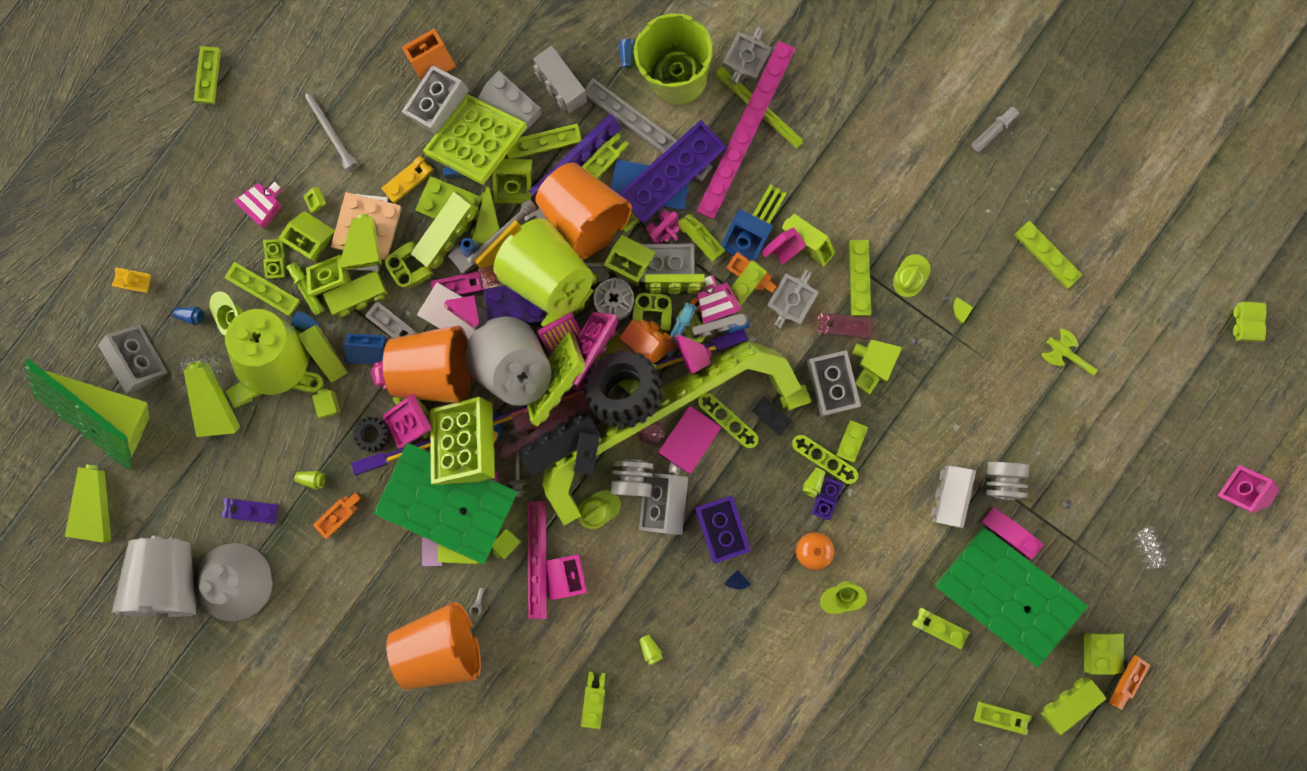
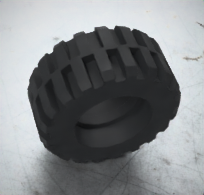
M623 350L616 351V354L613 355L609 353L603 360L600 358L597 361V365L592 366L589 370L591 374L586 376V384L584 385L586 400L595 416L603 424H608L609 427L616 428L618 426L619 429H626V426L636 427L637 423L641 422L643 424L646 422L647 417H652L655 414V408L658 409L660 407V400L663 398L662 381L651 360L645 358L641 353H636L635 355L634 351L627 350L626 353ZM627 379L640 381L637 390L631 396L621 400L608 398L611 389L617 383Z

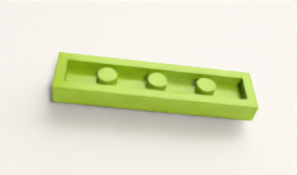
M578 123L520 137L507 153L508 159H520L579 144L582 139Z
M1030 221L1014 234L1066 289L1070 288L1082 276L1069 260Z
M849 240L851 316H871L869 240Z
M236 262L232 264L224 277L290 317L301 302V300Z

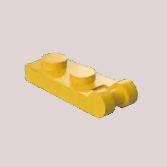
M420 155L412 164L381 189L395 204L430 176L434 169L431 165L428 166L426 159L423 155ZM419 167L423 170L420 174L416 172Z

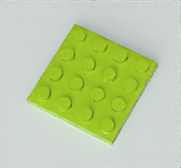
M466 94L423 149V152L426 156L484 185L526 130L527 125L525 122Z
M570 331L567 332L547 359L551 368V381L546 392L536 401L527 404L531 423L537 427L548 418L549 411L553 406L556 407L559 404L563 393L572 387L573 380L576 376H580L585 369V363L577 339Z

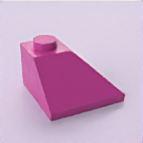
M674 335L688 372L695 373L711 364L710 358H712L708 347L705 348L704 345L684 336Z
M1239 465L1218 494V497L1253 514L1268 507L1280 490L1274 480Z

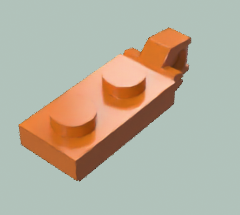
M737 252L726 268L739 277L751 260ZM767 272L755 288L762 291L766 288L773 293L778 285L770 280L772 276Z
M355 492L350 498L347 496L340 498L313 526L325 539H328L358 509L355 505L362 497L358 492Z
M1133 655L1109 703L1122 710L1129 698L1133 699L1150 664Z

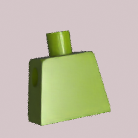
M871 340L867 347L856 343L852 354L862 358L859 367L866 368L879 377L880 381L885 383L889 379L902 348Z

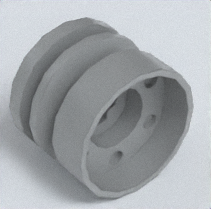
M617 278L601 282L594 293L596 311L614 314L617 316L618 322L627 319L634 308V295L631 287L625 281ZM610 296H613V297L618 296V297H617V301H618V302L615 303V302L613 301V302L610 303V301H611Z
M636 459L613 461V466L622 468L621 471L612 472L614 475L621 476V480L612 481L611 494L651 497L652 484L643 481L644 478L652 477L653 474L644 473V469H653V464Z
M988 462L987 475L996 477V481L986 482L988 486H995V490H986V495L1006 500L1027 498L1028 493L1019 492V488H1028V485L1019 483V480L1029 478V465Z

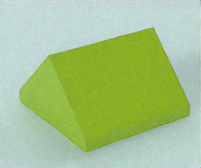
M341 254L306 268L309 297L321 295L352 281L348 270L344 271L340 268Z

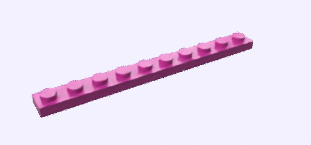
M781 41L777 42L697 209V213L712 220L715 219L795 52L794 47Z

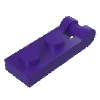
M229 498L223 499L225 506L224 512L221 513L222 518L276 524L279 504ZM233 505L238 506L237 513H232Z

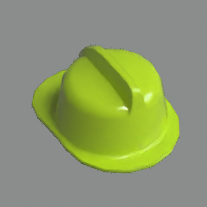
M918 254L910 255L903 260L893 278V287L899 295L912 297L921 291L931 272L928 260Z
M215 292L211 296V313L218 329L225 335L231 321L244 311L239 306L234 305L230 296L225 292Z
M601 490L583 501L578 508L581 514L578 517L580 524L588 529H597L612 520L621 508L619 497L611 494L610 490Z
M843 581L822 594L820 605L826 613L830 614L855 611L865 605L867 595L862 587L851 581Z

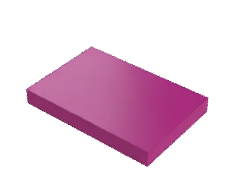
M415 395L408 396L382 416L399 449H403L406 443L411 444L432 429Z
M689 406L658 454L690 475L721 429V426Z

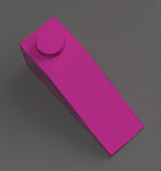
M995 507L981 521L1026 559L1032 560L1044 546L1031 533Z

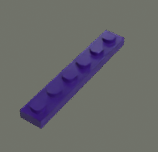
M609 114L528 191L534 200L540 186L551 173L567 163L574 162L582 166L606 141L621 129L612 114Z

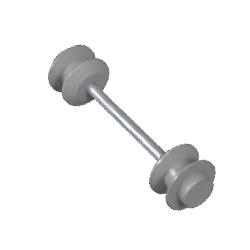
M513 419V423H509L513 426V430L509 431V433L517 436L516 480H511L508 484L512 486L513 490L517 491L516 496L523 497V493H527V491L523 490V486L527 482L520 480V455L518 450H520V436H525L528 433L524 430L528 423H525V419Z

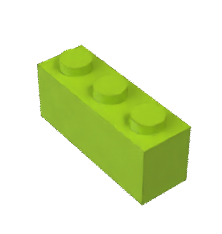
M374 271L323 295L331 314L335 317L343 318L348 316L349 312L354 309L361 310L366 308L367 304L372 301L374 303L385 299L384 296L388 295V292L380 274Z
M1080 678L1074 683V687L1071 690L1062 692L1056 702L1047 704L1041 715L1055 733L1062 735L1107 698L1091 679Z

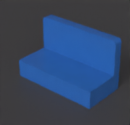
M348 333L344 344L346 362L373 365L383 361L387 342L386 335Z

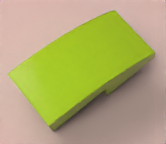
M279 239L263 240L265 279L285 277L284 242Z
M241 382L226 390L234 408L252 401V398L261 395V393L250 391Z

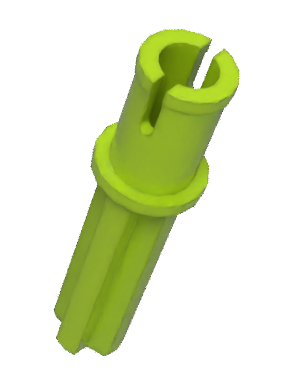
M298 263L289 264L286 269L295 281L293 284L298 286L314 315L323 313L324 308L317 296L309 297L307 276H304Z

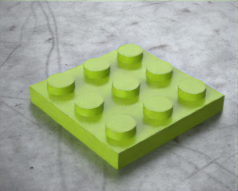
M645 274L646 292L652 294H661V291H668V294L676 295L680 294V291H688V294L695 295L699 291H703L705 274Z

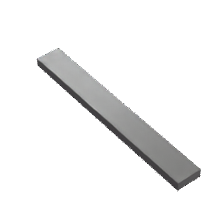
M594 78L584 88L586 90V97L606 113L612 114L617 121L662 154L678 141ZM709 164L695 178L702 183L713 166Z

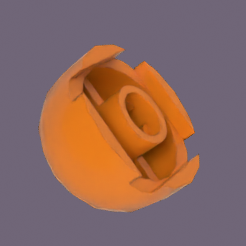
M810 532L801 537L797 542L795 552L802 566L809 570L817 571L830 565L834 558L835 550L829 537L823 533Z

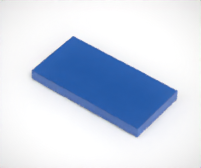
M616 160L611 189L619 194L650 165ZM689 183L663 207L684 211Z

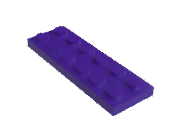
M700 120L625 187L619 195L631 204L632 213L644 224L724 152L727 147Z

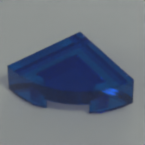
M738 570L724 582L727 587L732 589H744L751 585Z

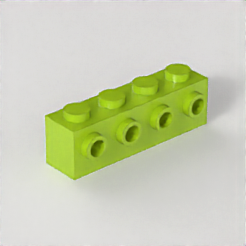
M453 192L411 254L428 268L436 269L439 267L446 253L454 247L456 239L464 233L465 226L476 216V211L479 207L463 194Z

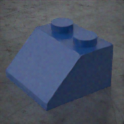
M739 209L721 246L725 249V252L733 256L739 252L749 260L756 261L773 225Z

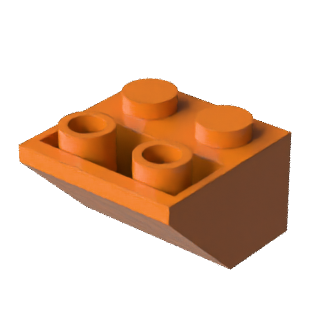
M435 29L402 46L405 55L421 81L432 65L446 73L456 68Z
M632 319L620 337L636 353L643 354L651 362H657L677 346L669 334L662 333L659 330L660 327L653 321L647 322L643 319L640 321Z

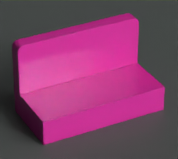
M792 227L775 238L761 250V253L764 257L775 253L780 262L785 264L805 248L806 244L796 229Z

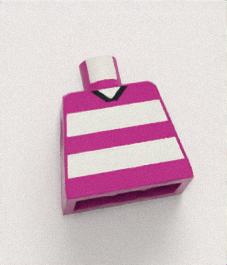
M275 182L267 189L260 183H257L236 198L234 202L260 227L266 229L282 206L275 197L283 189Z
M714 275L705 278L706 290L698 293L704 324L741 310L740 304L727 283L717 285Z

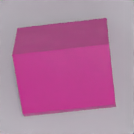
M474 296L445 301V309L476 330L479 320Z

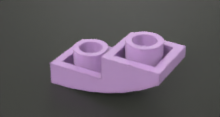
M422 537V566H442V562H437L439 544Z

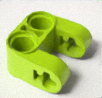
M414 241L398 248L388 255L385 260V265L393 279L405 290L421 284L434 274L431 268L426 266L413 273L409 270L405 260L413 256L411 252L416 247ZM394 260H399V266L392 268L391 263ZM403 276H409L408 283L401 284Z
M639 294L635 300L633 319L639 321L643 319V311L662 313L661 331L670 332L672 316L670 297L664 294ZM647 297L649 305L641 307L638 304L640 298ZM664 298L668 301L667 308L661 309L658 307L657 303L660 299Z

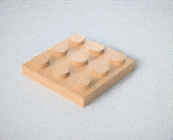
M345 192L331 247L343 251L352 219L357 218L361 214H369V216L375 219L381 260L385 261L391 251L402 207Z

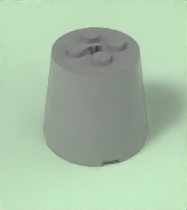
M498 317L487 321L485 325L478 330L476 329L471 335L465 350V362L470 375L479 385L512 405L530 404L546 392L551 381L550 364L537 334L527 323L514 317Z
M151 536V538H139L128 541L112 613L134 617H156L157 613H168V617L195 616L196 600L191 543L181 541L179 538L163 539L162 536Z

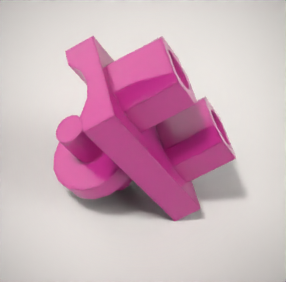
M664 210L659 215V219L662 221L659 226L653 222L646 227L654 244H660L663 240L667 242L670 238L674 241L678 239L676 235L680 230L678 228V215L674 211L670 213Z

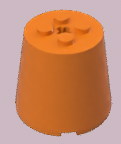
M574 162L567 163L551 173L540 186L535 198L536 204L547 220L553 223L581 259L589 258L607 247L614 240L612 236L617 230H623L632 212L631 204L624 197Z
M452 326L389 339L384 349L383 375L390 395L402 398L415 395L416 399L445 403H459L464 401V398H468L472 376L465 362L468 338L464 329L461 326Z
M457 602L448 604L389 633L387 637L389 666L396 682L402 689L409 690L476 680V677L480 675L481 658L477 637H472L469 628L472 626V622L462 605Z

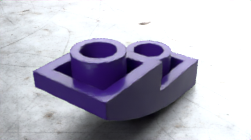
M828 476L824 477L820 494L817 495L812 510L813 515L830 521L843 482Z

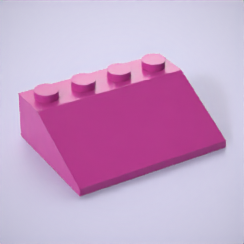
M592 312L583 327L577 342L585 363V369L580 376H576L573 380L571 389L580 391V389L584 388L586 376L590 374L589 370L592 366L597 365L596 361L599 356L603 355L606 351V344L615 335L618 325L617 316L614 314Z

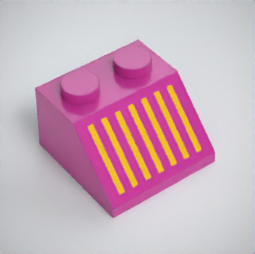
M570 312L537 332L551 355L568 331L573 333L577 339L581 329Z

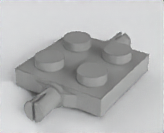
M757 28L753 36H747L740 32L737 33L722 62L723 67L734 72L730 83L733 84L734 82V85H737L741 76L756 81L772 47L760 40L764 33L763 29Z
M805 269L800 279L786 273L769 301L767 307L779 315L773 324L776 327L779 323L778 329H781L785 319L800 326L819 292L811 288L807 283L812 274L809 270Z

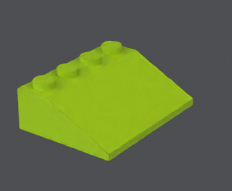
M476 397L459 403L430 409V426L432 428L430 430L431 484L480 482L495 478L492 403L481 397Z

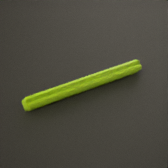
M721 67L717 71L716 76L748 104L752 93L739 81L737 85H734V82L733 84L730 83L733 75L724 67ZM767 108L763 119L795 148L800 147L803 139Z

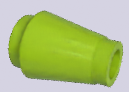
M815 468L802 485V492L816 498L820 494L825 471Z
M320 471L296 472L294 480L295 483L317 490L318 488H323L325 474Z
M650 635L639 639L645 662H648L649 666L663 659L662 651Z

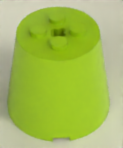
M671 13L659 16L647 23L643 31L638 34L634 46L635 62L647 83L662 101L673 105L687 104L699 97L705 88L712 58L710 35L703 25L688 15Z
M543 218L531 220L520 226L522 230L514 237L510 235L505 240L495 258L494 273L502 284L551 316L565 315L578 306L585 298L592 285L593 274L553 223Z
M251 309L236 316L227 328L225 344L237 379L250 391L265 395H276L290 390L304 377L308 362L310 361V354L298 337L301 333L292 325L267 310Z

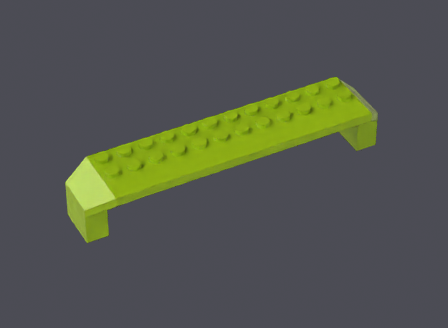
M749 340L712 358L710 360L711 364L695 373L688 372L664 386L660 407L658 409L655 408V414L652 417H647V421L643 424L641 422L637 423V426L633 428L626 426V429H619L618 426L612 428L602 422L595 427L601 435L597 455L746 369L766 373L774 389L784 398L800 390L801 386L784 356L774 349ZM577 450L544 471L542 483L544 491L564 526L581 516L574 499L569 493L574 475L573 470Z

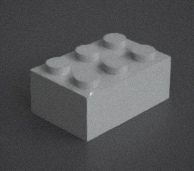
M552 45L533 58L535 75L540 82L544 80L548 93L552 97L555 95L558 101L557 104L562 111L566 110L568 114H571L587 102L586 90Z
M847 350L812 358L807 361L821 417L861 407Z

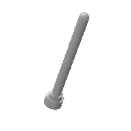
M306 93L305 98L341 155L342 166L345 171L354 170L359 165L355 157L348 154L313 95Z
M526 200L521 205L520 212L468 258V263L474 264L479 256L515 220L519 223L524 217L537 211L535 204L530 200Z

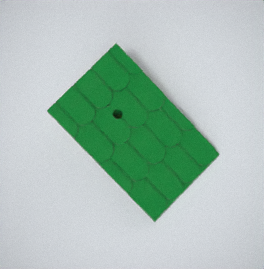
M27 358L24 363V370L28 374L27 379L31 383L30 387L33 390V396L39 402L58 413L60 419L79 430L87 440L106 451L105 455L131 471L133 466L132 456L150 418L147 402L45 371Z
M406 443L373 514L484 565L516 497L517 491L490 479L480 482L433 485L431 484V453ZM465 507L466 513L461 515L460 509Z
M984 527L980 529L934 585L935 588L1037 668L1088 607L1083 601Z

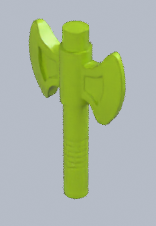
M1061 328L1059 330L1061 334L1060 341L1049 337L1046 343L1053 350L1041 354L1047 362L1057 366H1064L1065 363L1062 360V356H1064L1092 376L1097 373L1098 370L1069 349L1070 346H1079L1077 339L1071 332Z

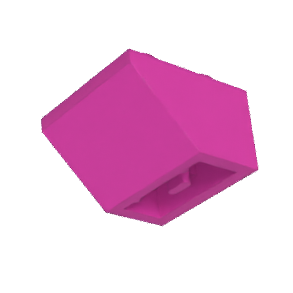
M580 553L546 561V586L549 600L588 592Z

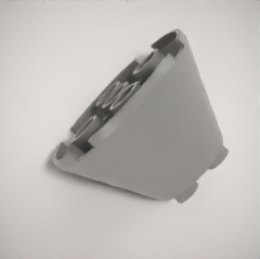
M239 543L221 545L210 551L197 568L194 580L197 599L210 615L224 621L247 619L259 612L270 597L273 586L270 565L265 557L253 547Z

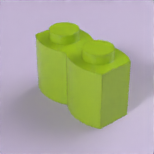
M1238 303L1233 311L1237 322L1233 328V335L1236 337V341L1254 343L1265 341L1266 303Z

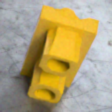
M116 267L112 286L147 293L151 282V274Z

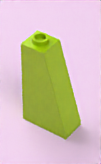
M200 361L190 363L184 369V376L196 437L236 433L240 428L239 423L209 364H202Z
M86 464V468L78 467L65 537L102 543L111 542L105 471L98 470V466Z

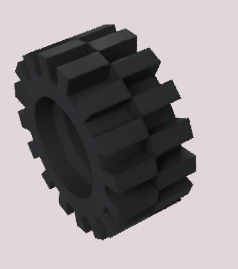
M376 417L361 419L360 423L355 425L356 429H353L355 444L360 449L369 452L380 451L381 448H385V444L389 442L388 438L390 436L386 423ZM370 427H375L379 432V436L374 442H369L365 438V431Z

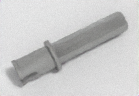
M1010 107L1001 117H997L996 122L972 143L973 149L980 152L1003 129L1008 128V125L1019 116V112L1014 107Z

